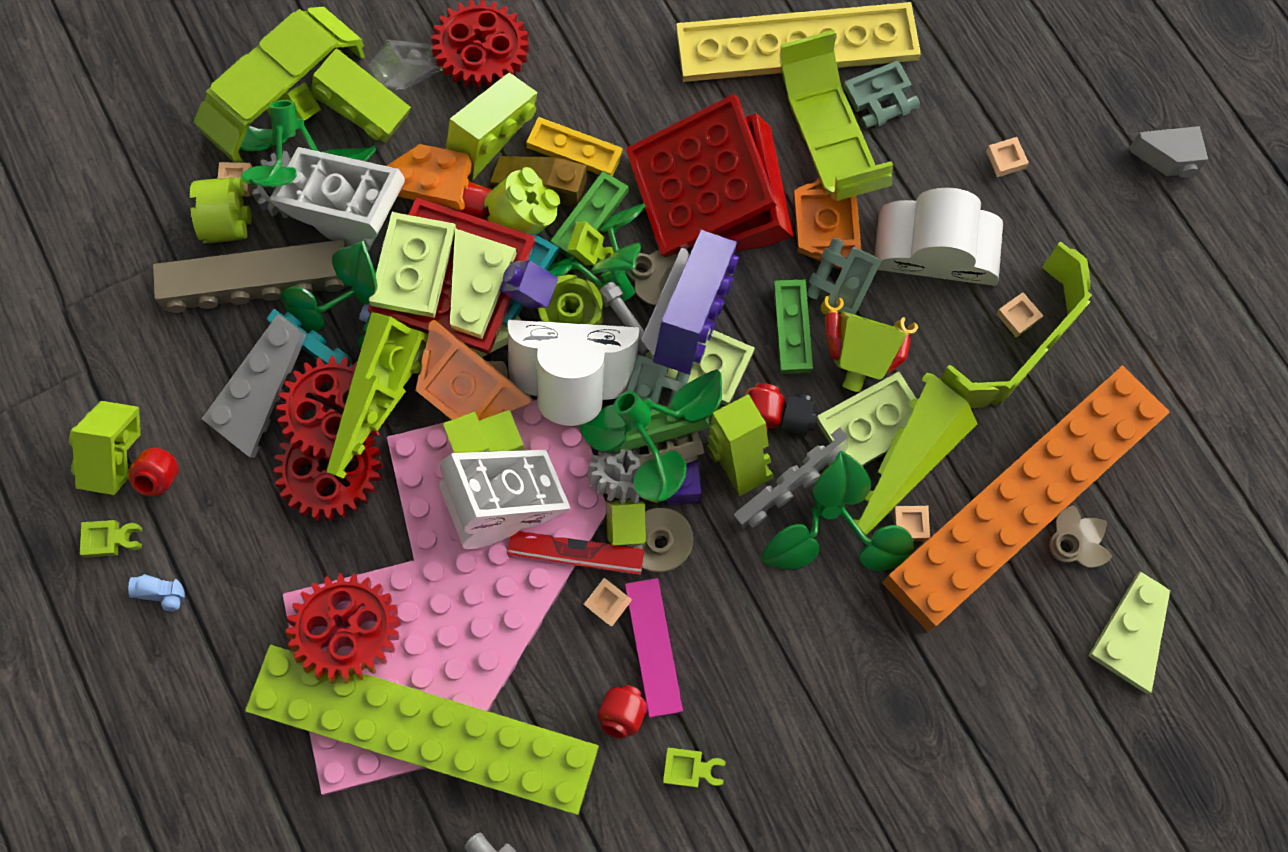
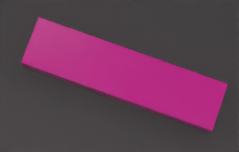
M658 578L627 583L625 588L627 596L632 599L629 604L649 719L682 713V702Z

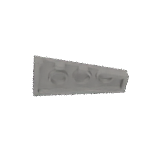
M278 314L202 417V420L252 458H255L259 450L257 445L262 433L267 431L271 420L269 417L275 402L280 400L279 393H283V389H281L287 374L291 373L307 336Z
M840 427L830 434L834 441L828 446L817 445L807 453L808 456L802 461L804 465L801 468L797 465L790 467L777 479L778 485L775 488L771 486L766 487L734 513L736 520L743 529L748 525L752 528L759 525L768 517L765 513L775 504L780 508L794 497L791 493L800 485L806 488L814 483L820 476L818 472L826 465L830 466L839 451L845 452L847 450L848 436Z

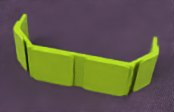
M325 7L308 8V11H301L299 9L293 12L265 36L257 47L249 54L240 58L211 84V87L206 91V98L200 104L194 119L196 127L234 163H244L238 151L249 125L269 108L270 103L279 99L334 48L348 47L360 59H363L365 56L362 49L364 47L362 39Z
M832 30L781 44L780 66L790 108L808 147L823 189L827 195L831 194L832 199L839 201L892 186L893 164L891 161L879 165L874 163L840 83L834 53L835 31Z
M1060 241L1042 266L1045 271L1063 284L1068 316L1010 381L972 383L953 366L949 365L940 380L969 403L970 408L987 407L989 404H993L996 407L998 403L1002 404L1091 302L1089 298L1092 294L1088 292L1091 284L1088 261L1078 251L1068 248Z

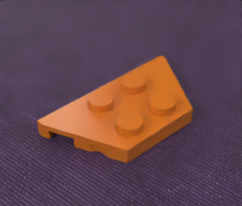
M419 144L387 165V167L399 169L405 178L398 197L411 200L419 198L460 211L465 208V202L462 197L464 189H467L469 184L467 177L471 172L472 161L467 153Z
M819 178L812 184H805L794 190L793 201L797 252L822 262L821 254L825 247H829L833 237L845 242L840 254L847 258L853 246L861 250L857 196L836 201L831 198V194H826ZM834 264L833 267L842 270V267Z
M432 320L429 323V334L426 349L423 351L421 374L418 376L416 391L451 420L475 411L480 421L509 409L510 412L533 400L437 321Z

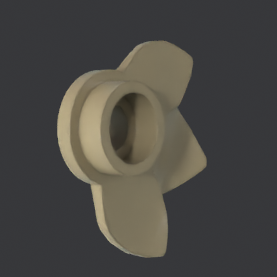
M660 250L650 255L640 253L636 258L635 269H626L628 278L635 283L636 295L644 303L656 306L678 255L674 254L663 257ZM644 268L647 272L640 273L636 269Z
M1074 505L1064 509L1057 516L1056 533L1049 541V549L1052 556L1060 562L1070 563L1076 561L1087 568H1094L1107 563L1112 558V555L1107 549L1099 545L1105 534L1107 522L1097 518L1081 519ZM1061 542H1066L1069 544V552H1065L1061 549Z

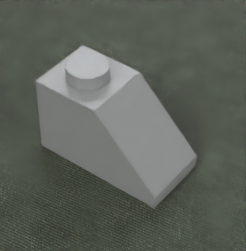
M1200 126L1140 132L1130 146L1131 153L1166 176L1179 175L1182 178L1193 176L1198 173L1208 160Z

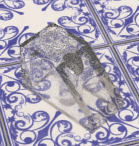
M388 39L368 64L376 80L386 88L406 89L443 70V67H437L436 57H433L432 44Z

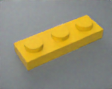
M538 117L526 142L529 149L550 157L586 165V170L598 175L604 171L612 177L623 155V148L540 117Z

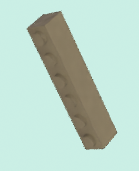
M344 240L153 264L155 300L164 311L179 313L185 311L186 308L192 307L210 309L217 307L218 304L230 302L232 304H246L253 299L277 300L280 298V294L289 287H301L311 293L322 290L339 292L345 287L352 286L344 284L338 278L332 266V256L337 250L347 246Z

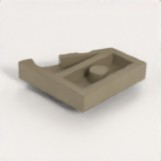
M697 432L654 443L660 456L669 451H677L684 458L685 463L698 459L697 455L704 454L702 442ZM649 448L648 450L650 454H644L638 457L640 465H642L644 462L648 460L654 459V456Z

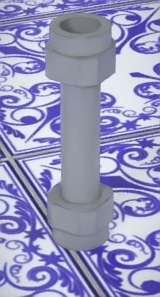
M614 282L608 283L599 290L605 307H612L625 327H639L638 351L641 355L648 353L649 349L642 341L644 330L621 299L623 292Z

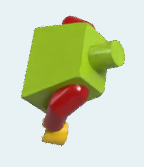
M828 296L821 304V311L825 314V337L829 354L838 367L848 370L842 385L844 388L861 392L866 376L882 380L885 374H890L906 361L911 343L910 335L918 329V325L915 322L906 329L904 327L905 317L897 321L894 326H890L842 311L840 316L838 312L843 307V299L840 297L837 299L836 308L829 305Z

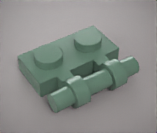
M898 60L844 82L843 89L855 111L858 112L867 108L870 113L861 117V124L864 129L871 126L880 127L886 124L887 120L896 116L902 118L909 115L911 110L920 107L917 96L907 99L904 95L905 92L910 91L912 84ZM891 98L894 104L882 109L880 103Z
M833 237L829 247H825L821 254L823 259L817 272L812 273L809 283L811 285L807 291V296L818 299L821 291L824 290L830 293L828 303L831 307L836 308V301L840 297L844 303L839 312L842 313L844 311L856 315L882 259L854 246L847 258L840 254L845 242ZM834 264L842 267L836 283L827 279Z
M639 354L627 391L635 392L642 401L645 398H649L653 403L660 405L659 400L663 387L672 389L668 406H670L676 392L688 383L690 375L678 371L676 379L667 377L668 367L653 363V358Z

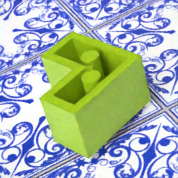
M100 401L76 427L72 428L69 435V444L73 447L71 472L75 475L76 489L115 495L128 480L127 450L140 436L139 407Z
M510 409L480 421L474 411L443 423L454 453L525 451Z

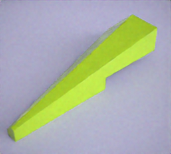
M371 313L327 468L328 473L344 478L346 475L344 469L354 455H361L365 449L363 442L372 430L378 431L406 392L403 387L411 375L421 371L423 351L426 349L428 335L411 329L390 316Z
M926 373L922 381L926 385L919 399H913L909 406L913 412L906 426L898 428L878 470V473L882 476L875 490L870 491L865 498L869 503L860 520H854L864 535H867L977 425L969 403L934 374Z

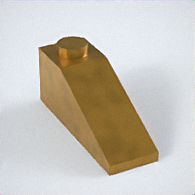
M499 156L490 182L491 186L496 187L512 172L529 167L542 179L544 186L558 194L560 204L575 208L581 201L587 184L586 165L556 157Z

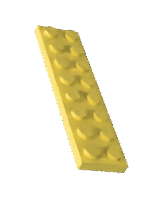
M908 2L676 23L683 82L782 73L780 66L781 44L832 30L835 31L834 53L837 68L885 64L897 60L899 62L918 61L921 52L912 4Z

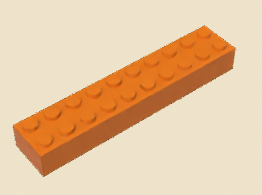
M1122 365L898 566L882 583L923 628L930 632L1169 414L1170 411Z

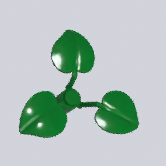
M279 100L269 104L273 129L248 127L240 149L244 151H260L269 148L271 145H276V163L274 166L263 165L245 170L241 175V180L244 184L277 187L289 184L295 180L297 176L296 168L282 167V143H285L289 137L295 136L298 128L310 149L318 151L304 126L303 118H297L293 101ZM376 146L355 149H331L323 151V153L366 162L375 152Z
M639 204L630 209L623 210L610 217L599 229L601 233L608 231L614 253L609 258L597 263L591 269L592 273L581 263L575 261L574 257L565 258L551 264L547 272L560 277L569 270L578 269L595 283L599 290L608 283L614 282L623 292L621 297L623 302L632 297L636 291L626 276L627 272L625 269H635L636 258L641 250L640 243H634L619 249L615 233L619 227L628 224L640 212H644L645 204ZM603 272V273L601 274V277L603 278V280L600 281V280H599L596 276H594L593 274Z
M364 241L340 248L332 256V266L336 275L344 284L352 286V290L323 306H317L313 294L301 287H289L280 294V299L284 303L285 309L302 323L301 328L309 332L311 330L315 332L320 331L324 327V319L321 313L353 295L365 305L370 304L369 298L378 289L377 269L373 268ZM371 314L369 315L363 328L365 334L367 331ZM362 335L358 339L360 350L362 348L365 335Z
M718 369L710 371L680 388L671 401V406L675 411L655 404L649 398H645L642 401L633 391L624 392L618 396L613 405L601 409L594 419L580 424L581 433L591 447L604 453L618 449L625 442L626 432L631 431L632 428L636 429L649 447L654 459L644 462L638 468L634 475V488L643 499L656 503L665 501L674 495L684 482L686 463L677 451H669L660 456L659 451L644 430L651 421L650 408L676 419L684 415L685 419L691 423L707 419L718 409L722 400L721 372Z
M839 451L832 464L819 476L811 489V497L815 507L811 509L813 518L810 532L802 524L792 525L783 529L767 544L760 559L767 565L782 569H798L808 565L819 552V544L814 539L818 534L819 516L826 519H834L840 514L860 540L866 544L859 552V559L864 566L871 570L885 571L896 568L910 557L915 550L911 534L901 526L890 525L880 528L873 534L871 539L864 535L846 511L844 504L853 505L863 501L870 492L871 481L867 472L857 460L847 453Z

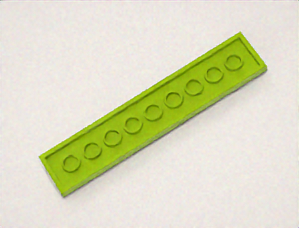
M273 645L269 646L245 712L575 815L579 814L599 745L363 673V680L361 681L355 673L350 674L348 684H345L342 675H338L334 684H331L328 673L320 680H317L314 674L315 668L306 673L302 667L304 662L296 663L293 657L296 652Z

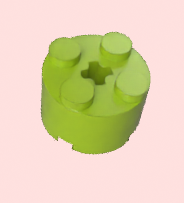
M529 167L514 171L487 194L484 201V207L488 206L490 213L487 217L489 222L529 235L532 233L538 235L555 220L557 206L560 204L558 194L544 186L542 179Z
M227 177L192 182L190 198L196 197V207L190 208L196 235L199 240H204V244L238 241L247 238L246 225L252 223L250 207L244 206L242 196L245 194V189L241 178Z
M575 275L557 277L558 281L548 308H538L540 322L603 325V304L598 288L589 280L577 278Z

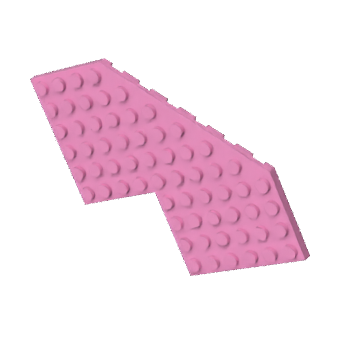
M533 400L529 404L511 411L525 451H547L571 508L548 522L524 528L520 531L591 541L599 526L605 520L607 509L604 495H598L596 493L597 487H590L589 485L590 478L587 477L593 453L590 444L583 437L579 425L567 426L548 420L540 412L537 400ZM443 423L388 436V445L414 560L357 575L358 583L361 584L365 578L369 577L371 589L380 583L383 589L382 595L391 594L392 602L390 605L396 604L398 614L394 617H399L401 624L400 627L395 628L399 632V640L390 641L394 644L395 652H384L387 660L386 665L376 661L374 663L375 674L371 673L367 668L362 671L374 677L489 711L493 701L502 686L504 687L527 645L530 644L542 624V620L556 601L576 565L508 555L510 537L482 548H463L439 487V483L443 479L439 465L447 456L454 453ZM528 536V537H526V538H537V537H535V536ZM351 577L344 578L345 582H349ZM325 583L319 584L318 586L322 588L325 586ZM312 586L283 594L287 616L298 615L294 611L292 604H303L304 601L300 593L306 592L312 595L314 593ZM341 601L335 606V609H346L351 602ZM366 621L360 628L363 630L372 629L377 622ZM318 626L312 630L311 634L321 635L326 631L327 627ZM329 645L327 647L322 648L321 650H327ZM341 647L336 654L339 656L348 655L353 650V647ZM309 732L322 795L425 768Z

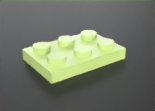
M392 212L376 271L378 289L369 298L370 305L435 318L455 237L456 225L454 223Z
M714 330L710 341L707 340L706 344L702 343V345L706 346L701 364L694 363L688 383L705 373L718 369L722 376L721 404L727 406L735 394L755 348ZM650 351L646 353L645 356L654 359V356ZM669 368L667 377L676 379L678 371Z
M897 372L818 415L816 422L829 443L834 441L830 434L840 427L848 436V448L845 453L857 460L862 466H865L887 453L898 428L906 426L913 412L909 406L912 400L917 398L900 372Z

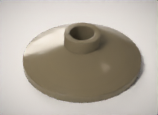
M654 508L646 511V542L643 544H628L627 547L644 549L643 569L651 572L671 571L679 567L688 558L692 550L693 532L685 517L675 510ZM658 540H667V545L664 548L656 547Z

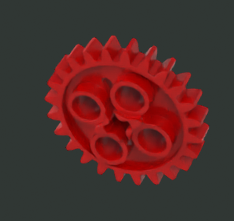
M469 0V7L465 8L459 2L457 3V12L448 8L447 17L439 16V25H434V35L431 36L433 57H436L437 67H443L444 76L452 73L453 83L463 79L464 87L467 88L471 82H475L476 90H479L481 83H486L487 87L490 88L493 81H499L509 72L514 75V71L521 73L522 63L527 62V53L529 52L528 31H524L523 21L517 22L516 12L508 15V6L498 10L496 1L489 7L486 6L485 0H481L479 6H475L474 2Z
M331 356L329 363L325 365L319 357L317 358V367L312 368L307 362L304 363L306 373L301 374L298 371H294V376L297 379L296 382H284L290 390L289 393H279L281 400L286 403L276 407L279 413L284 415L277 419L282 427H286L282 433L286 438H292L290 443L295 449L301 446L303 455L307 456L313 450V456L318 461L324 453H326L330 461L337 436L330 435V431L341 422L357 362L350 367L347 357H344L341 363L337 364L335 357ZM334 383L330 391L320 392L323 384ZM311 394L331 408L337 405L342 414L333 409L327 411L322 403L307 398V396ZM316 410L313 418L302 420L303 414L306 411ZM372 430L370 433L371 435L379 436L378 431ZM366 438L363 444L366 446H370L371 443L369 439Z
M340 424L331 429L330 435H337ZM367 437L371 445H364L365 449L361 455H354L350 460L359 461V465L356 470L345 472L344 479L350 482L348 487H345L332 474L324 470L314 458L309 455H303L301 446L295 449L291 443H280L281 448L285 451V455H275V459L282 466L274 468L273 472L277 476L282 477L275 481V485L278 488H285L280 493L281 497L284 500L291 499L288 505L293 510L300 507V513L304 517L312 510V517L316 521H319L322 513H325L326 518L332 521L334 512H338L345 519L346 509L349 507L354 512H359L356 503L361 501L368 504L369 501L365 493L377 492L371 482L381 481V476L374 471L382 468L383 464L380 460L374 459L381 453L378 448H371L375 444L373 437ZM324 453L321 459L329 465V459L326 453ZM312 464V469L307 475H298L301 466ZM335 484L336 490L332 495L327 497L321 495L325 486Z
M340 573L337 583H332L327 576L324 580L325 586L322 588L316 583H312L314 591L312 595L306 592L300 593L304 601L303 604H292L294 611L298 615L287 616L289 625L293 626L286 629L287 637L293 639L287 644L291 652L297 651L293 657L296 663L304 662L302 667L306 673L315 668L314 674L317 680H320L328 673L331 684H334L338 675H342L345 684H348L350 674L355 673L361 681L363 680L362 670L367 668L371 673L375 674L374 663L378 661L386 665L387 660L384 652H395L394 644L390 641L399 640L400 638L399 632L395 630V628L401 626L399 617H394L398 614L396 604L390 605L392 602L390 593L382 595L383 589L380 583L371 589L369 577L365 578L360 584L356 574L352 575L349 582H345L342 573ZM341 601L351 602L346 609H335V606ZM366 621L377 622L372 629L363 630L360 628ZM318 626L327 627L326 631L321 635L311 634L312 630ZM329 645L327 650H321L322 648L327 647ZM341 647H353V650L348 655L339 656L336 654Z

